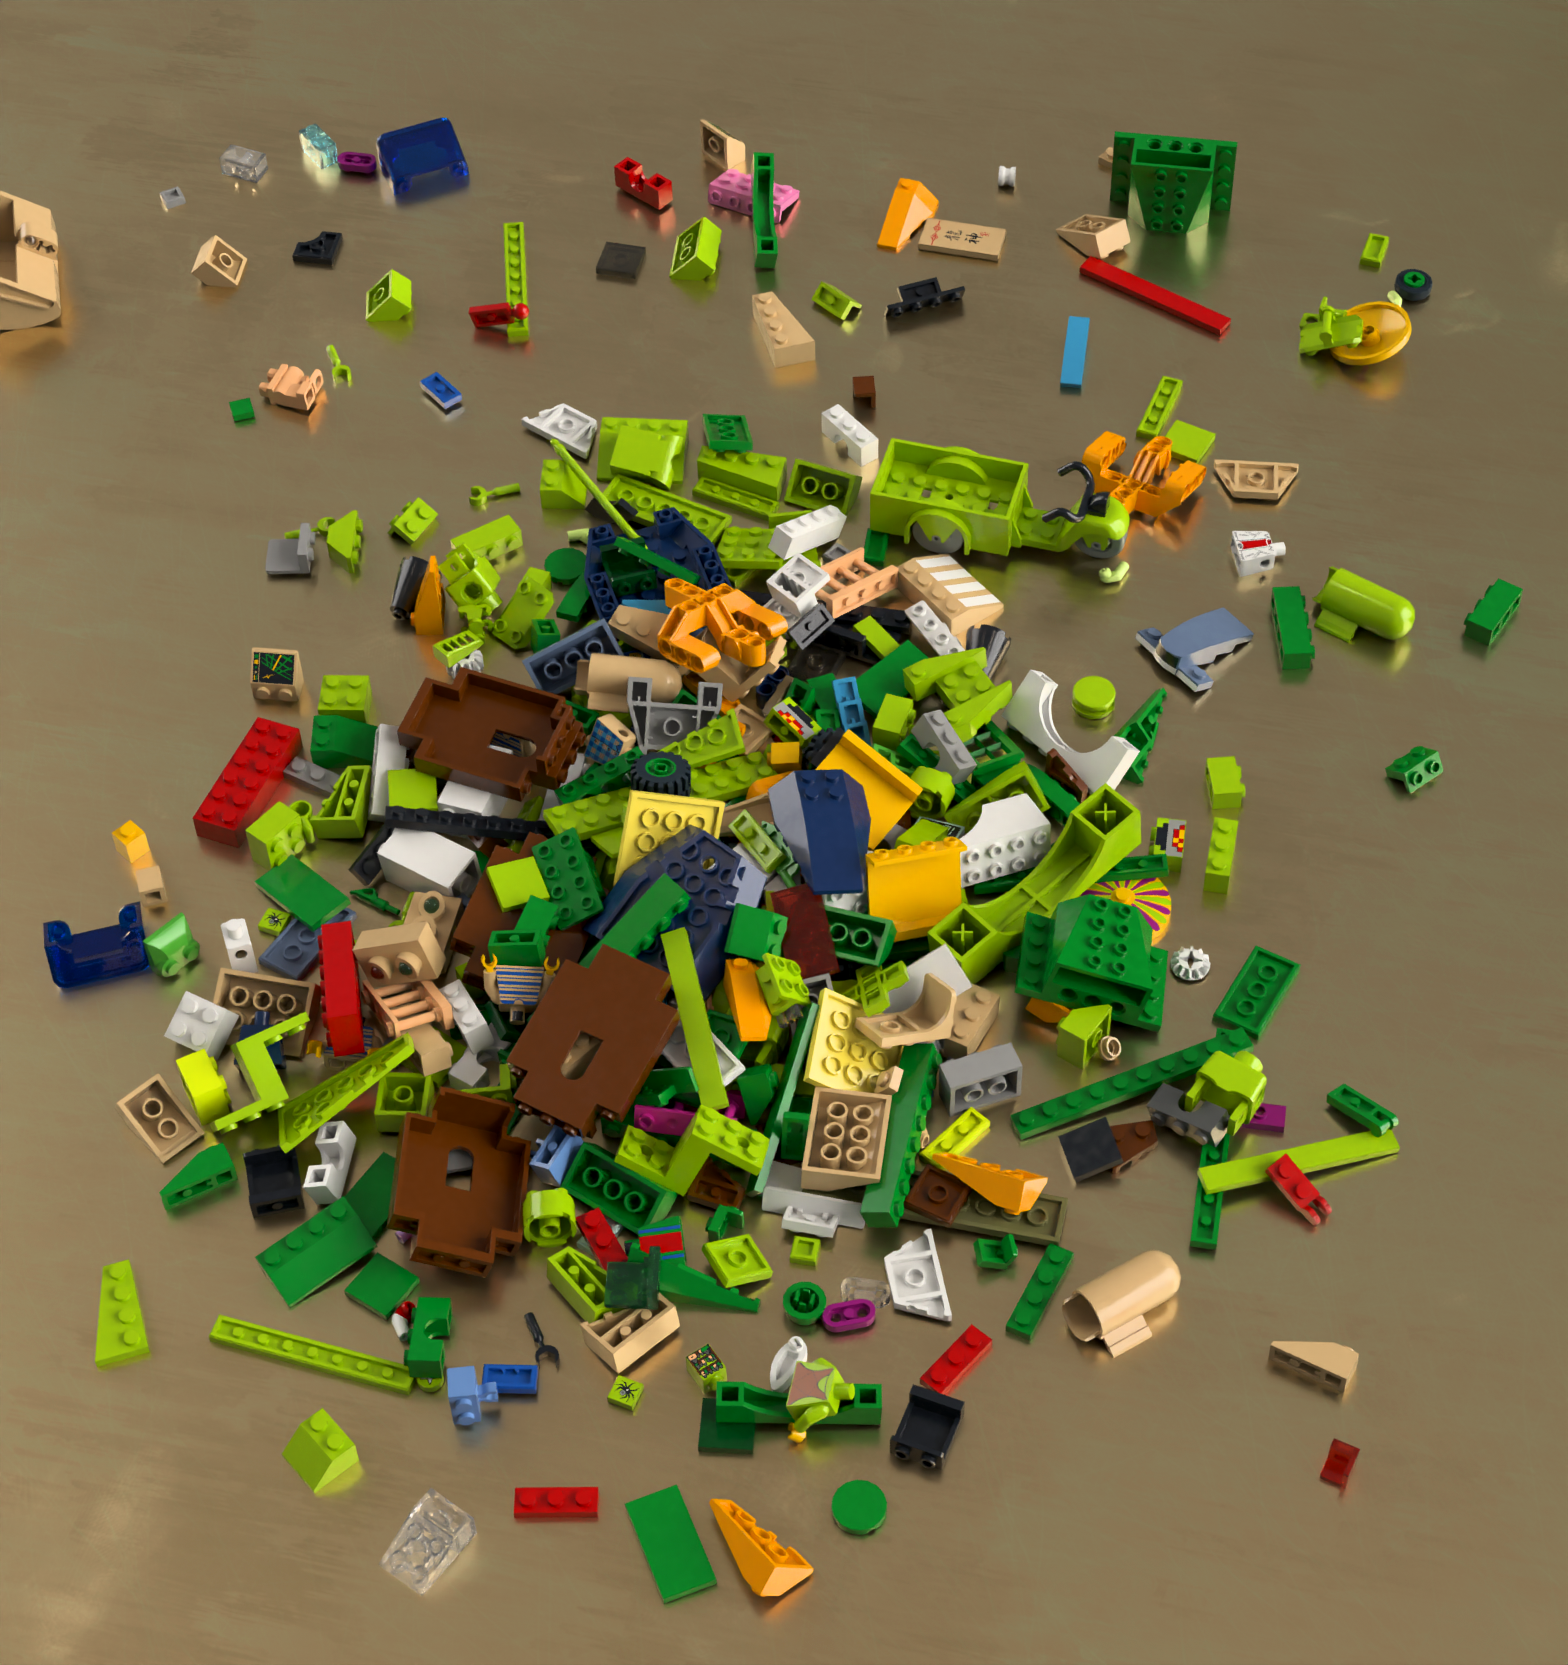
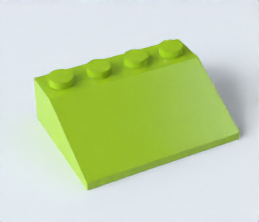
M602 417L597 481H613L617 476L611 473L610 462L622 424L661 436L675 435L684 438L680 455L672 465L674 472L672 484H683L689 442L688 420Z

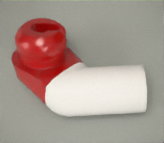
M410 1301L403 1302L392 1317V1324L400 1341H406L408 1337V1324L411 1321L412 1308H415V1305Z

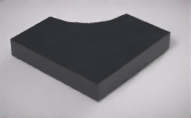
M322 231L314 240L298 242L292 255L293 261L333 265L343 239L342 233Z

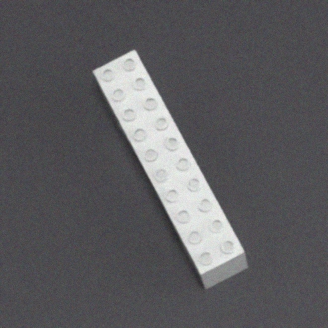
M1027 793L982 805V813L977 824L960 838L967 846V851L960 852L961 887L1033 868L1048 854L1051 849V824ZM866 868L863 893L813 895L809 889L805 894L814 903L868 914Z

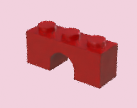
M626 157L614 166L615 185L658 210L673 200L671 180L658 173L647 179L643 173L642 164L629 157Z

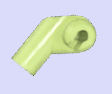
M1390 291L1387 294V298L1391 303L1401 307L1402 298L1396 291Z
M588 528L567 531L569 542L580 540L585 544L588 543Z
M1121 561L1114 571H1110L1107 567L1106 569L1102 568L1099 571L1100 580L1104 583L1122 580L1129 569L1128 563Z

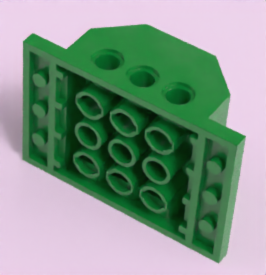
M1115 131L1110 200L1129 202L1128 216L1145 230L1187 234L1208 223L1210 209L1230 211L1238 142Z
M1091 894L1059 902L1051 918L1031 912L1026 913L1014 993L1072 1009L1108 1004L1112 1006V1020L1159 1032L1162 1026L1168 951L1151 946L1153 929L1137 907Z

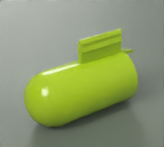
M1329 567V574L1322 590L1317 596L1312 597L1313 601L1321 604L1322 609L1314 626L1347 643L1351 641L1359 626L1382 638L1397 640L1406 636L1412 629L1415 620V609L1406 598L1344 568Z

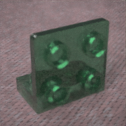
M650 1246L649 1257H644V1263L608 1262L604 1297L605 1308L658 1309L661 1246Z

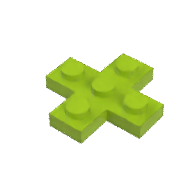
M902 960L884 970L882 965L879 968L864 965L855 970L858 984L840 994L861 1003L868 1018L874 1014H879L890 1006L888 992L902 987L909 981L907 967Z

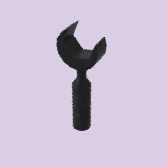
M532 1312L525 1314L524 1320L532 1338L540 1347L535 1353L536 1365L540 1369V1360L549 1356L555 1359L557 1368L560 1363L558 1350L552 1345H544V1336Z

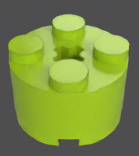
M918 766L910 779L922 787L923 791L909 808L911 811L910 815L917 820L920 816L935 820L940 817L942 818L955 795L952 776L944 771L940 772L933 768Z
M566 1189L533 1190L526 1194V1199L523 1202V1229L526 1240L530 1242L531 1239L537 1242V1246L551 1248L561 1246L567 1243V1238L571 1235L572 1238L575 1236V1203L572 1197L568 1195Z

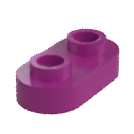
M343 152L337 157L339 168L345 171L370 173L377 167L376 158L372 154Z
M856 1299L831 1304L823 1311V1325L831 1332H842L867 1327L875 1320V1306L867 1299ZM859 1314H865L866 1317H862V1318H861V1317H859L858 1315H859ZM833 1319L840 1320L839 1322H832Z

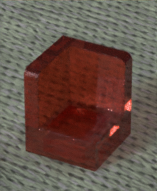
M1334 1438L1329 1449L1328 1458L1320 1473V1479L1346 1489L1356 1466L1360 1449Z

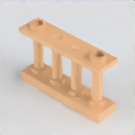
M860 547L820 567L829 574L831 579L823 587L829 586L838 592L830 595L819 589L815 596L826 602V609L835 619L897 588L898 568L894 565H890L882 570L874 568L864 562V548ZM862 570L870 576L863 579L854 572ZM845 578L854 584L847 587L837 580Z
M431 979L389 985L375 990L368 980L362 981L364 990L361 991V998L364 1005H368L385 1027L388 1037H392L394 1040L401 1036V1031L432 1021L439 1022L445 1030L455 1027L452 1006ZM409 989L411 990V992H407L384 1000L381 999L389 995H393ZM415 1000L420 1001L394 1010L389 1009ZM425 1010L428 1011L427 1013L407 1018L401 1021L397 1020L399 1018L419 1013Z

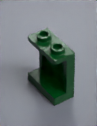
M643 537L629 539L645 548ZM614 543L599 546L601 563L604 571H606L615 597L657 588L655 570L651 566L649 567L638 562L639 557L633 554L629 557L618 551L619 547L615 546Z

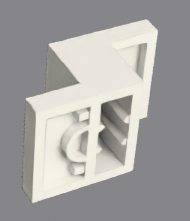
M798 552L766 581L772 599L763 607L782 615L789 629L818 604L815 593L831 580L830 576ZM784 633L786 639L789 640L790 637L787 635V633Z

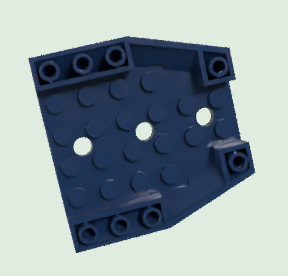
M674 507L653 512L654 526L635 530L638 536L643 537L648 550L700 575L699 583L693 585L706 591L723 583L732 587L714 544ZM610 523L589 529L584 580L599 619L604 618L607 624L617 607L621 605L622 600H665V581L679 578L673 574L670 577L658 572L659 567L651 564L652 569L656 572L657 588L615 597L606 571H604L601 563L599 546L612 544L617 537H624L628 540L629 538L625 533L615 536Z
M689 824L627 869L602 902L604 911L592 916L583 927V930L600 942L664 873L667 874L691 899L688 901L689 904L686 909L681 913H677L671 919L670 926L663 932L660 931L654 937L656 940L655 947L651 950H642L636 957L638 960L670 974L661 934L685 927L705 1003L724 978L726 960L738 958L735 955L724 952L735 905L739 903L758 908L767 876L742 855L705 830ZM710 858L715 860V866L712 869H703L705 860ZM671 985L670 990L674 992L673 985Z

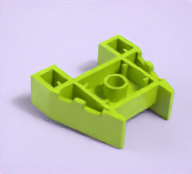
M984 647L923 659L903 669L905 688L916 702L935 692L938 693L950 709L943 714L962 743L972 739L977 734V730L983 724L986 725L991 721V717L999 709L1002 710L1013 697L1012 682L1010 680L995 686L982 670L987 667L986 649Z

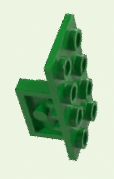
M574 827L532 847L538 869L550 896L549 901L558 905L556 915L560 918L557 925L561 931L604 911L602 900L606 898V894L593 857L583 849L578 832Z

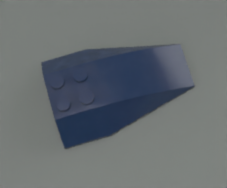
M830 769L793 771L768 789V797L774 826L777 832L782 834L785 846L790 848L792 858L796 864H799L801 874L813 895L863 893L866 868L865 854L868 851L871 817L863 786L844 770Z

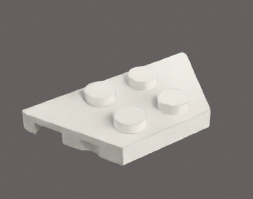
M564 403L552 409L539 412L538 417L529 419L526 416L521 419L522 426L549 440L557 439L559 444H563L569 451L585 459L588 457L597 429V420Z
M927 1229L923 1232V1236L914 1242L910 1240L902 1245L900 1250L893 1251L884 1257V1266L894 1309L948 1322L952 1321V1314L932 1231Z

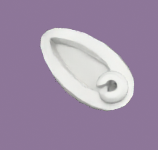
M798 1336L790 1338L789 1342L775 1355L770 1371V1387L772 1391L783 1393L791 1385L796 1361H807V1346L802 1338Z

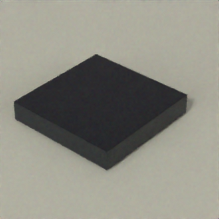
M1106 1117L1058 1136L1076 1182L1124 1163Z

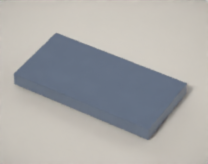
M346 907L325 924L351 921L352 924L357 918V913ZM294 918L258 958L259 964L287 979L301 981L319 961L317 936L322 935L321 927L313 932Z

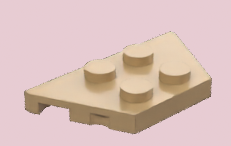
M1214 459V469L1232 496L1238 498L1278 500L1298 473L1299 464Z

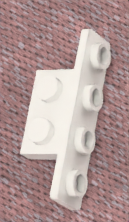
M922 600L905 610L906 616L939 656L965 651L958 638L950 633L947 625L940 621L925 601Z
M765 1186L763 1189L762 1210L784 1214L781 1226L783 1229H789L796 1233L815 1234L818 1237L833 1238L837 1225L864 1228L865 1221L860 1214L862 1203L772 1186Z

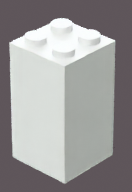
M493 745L489 746V748L513 755V750ZM447 781L437 801L438 811L446 810L452 813H473L480 816L495 815L499 817L508 798ZM446 833L450 836H459L469 839L468 835Z
M394 828L392 835L379 847L377 852L385 879L409 892L427 893L428 891H437L442 896L457 897L464 893L470 897L482 876L475 852L435 832Z

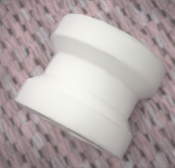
M1000 166L998 186H1003L1004 184H1008L1010 187L1015 186L1016 167L1005 168Z

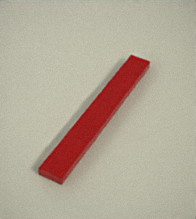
M1090 256L1079 268V272L1219 336L1231 324V318L1093 256Z

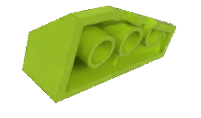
M1024 760L1006 770L944 814V817L948 823L965 827L964 833H968L977 824L982 813V805L1027 793L1041 812L1048 810L1050 806Z

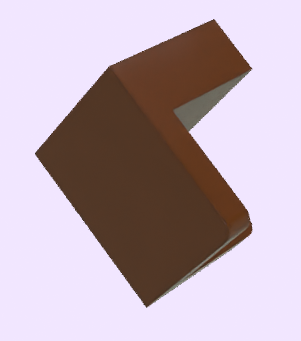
M874 376L852 377L853 398L870 397L871 408H876Z
M468 835L475 846L489 859L496 845L500 847H507L509 845L505 839L489 837L477 839L475 836Z

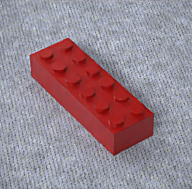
M257 717L193 816L197 836L235 848L241 847L247 837L245 830L258 820L282 782L284 769L299 755L303 748L298 728Z
M351 921L321 925L322 935L317 937L320 965H322L319 966L320 987L322 996H324L321 997L322 1010L325 1012L322 1013L324 1028L327 1029L328 1048L333 1047L334 1057L365 1053L359 964L353 952L355 940Z

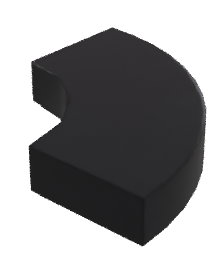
M595 497L584 509L598 519L616 523ZM623 498L618 501H609L626 522L632 520L638 513Z

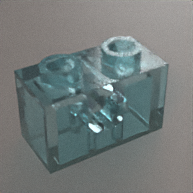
M316 123L299 130L302 150L321 169L338 162L336 143Z

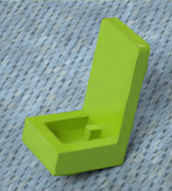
M500 1064V1086L461 1089L460 1091L513 1103V1089L517 1088V1078L510 1073L507 1064Z

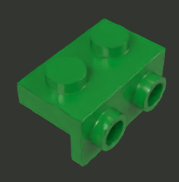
M1417 746L1412 748L1405 756L1394 760L1393 764L1385 768L1387 777L1404 781L1406 791L1412 793L1441 774L1443 766L1438 751Z

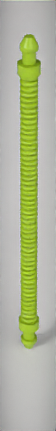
M551 439V446L555 448L556 454L566 462L629 539L640 537L570 456L564 445L559 444L557 439Z

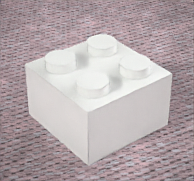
M186 991L164 1036L194 1051L205 1049L208 1057L213 1056L217 1061L239 1015Z

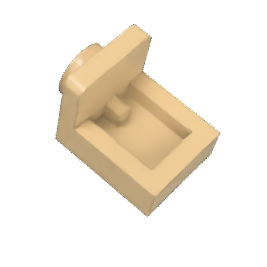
M894 1066L887 1071H883L877 1079L874 1093L893 1095L898 1092L904 1070Z

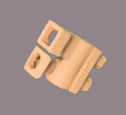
M281 364L279 369L270 368L267 373V379L270 383L261 382L259 392L261 396L269 397L272 405L279 404L308 410L324 381L319 369H315L309 379V376H304L303 371L298 367H288V364Z

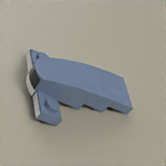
M1223 607L1194 617L1175 627L1164 636L1159 630L1152 627L1138 631L1135 639L1153 654L1156 661L1163 668L1177 675L1194 692L1211 688L1214 682L1197 665L1213 663L1216 655L1232 652L1236 644L1251 641L1254 633Z

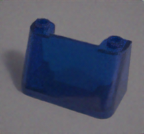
M438 118L380 135L376 140L379 167L394 195L408 191L412 186V177L448 167L453 177L469 174L466 159L448 118Z
M140 901L124 905L119 910L118 918L120 924L72 935L69 925L64 921L55 920L43 923L44 949L54 983L61 988H71L146 970L150 964L143 940L147 938Z

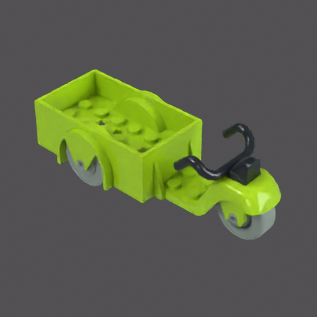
M895 438L890 440L870 492V530L904 536V543L907 544L913 532L914 538L921 546L932 552L942 554L957 551L961 548L963 542L964 555H969L970 550L973 549L1008 556L1011 546L1021 548V545L1061 552L1075 543L1083 553L1089 556L1111 558L1119 554L1124 548L1130 517L1124 505L1116 498L1110 496V492L1093 493L1095 487L1093 475L1089 468L1081 462H1070L1060 467L1057 472L1062 477L1074 470L1079 471L1086 483L1082 497L1070 510L1055 508L1051 511L1033 508V503L1027 490L1029 463L981 455L964 447L950 446L943 448ZM924 490L932 491L929 498L922 496ZM990 502L998 504L994 510L988 509Z

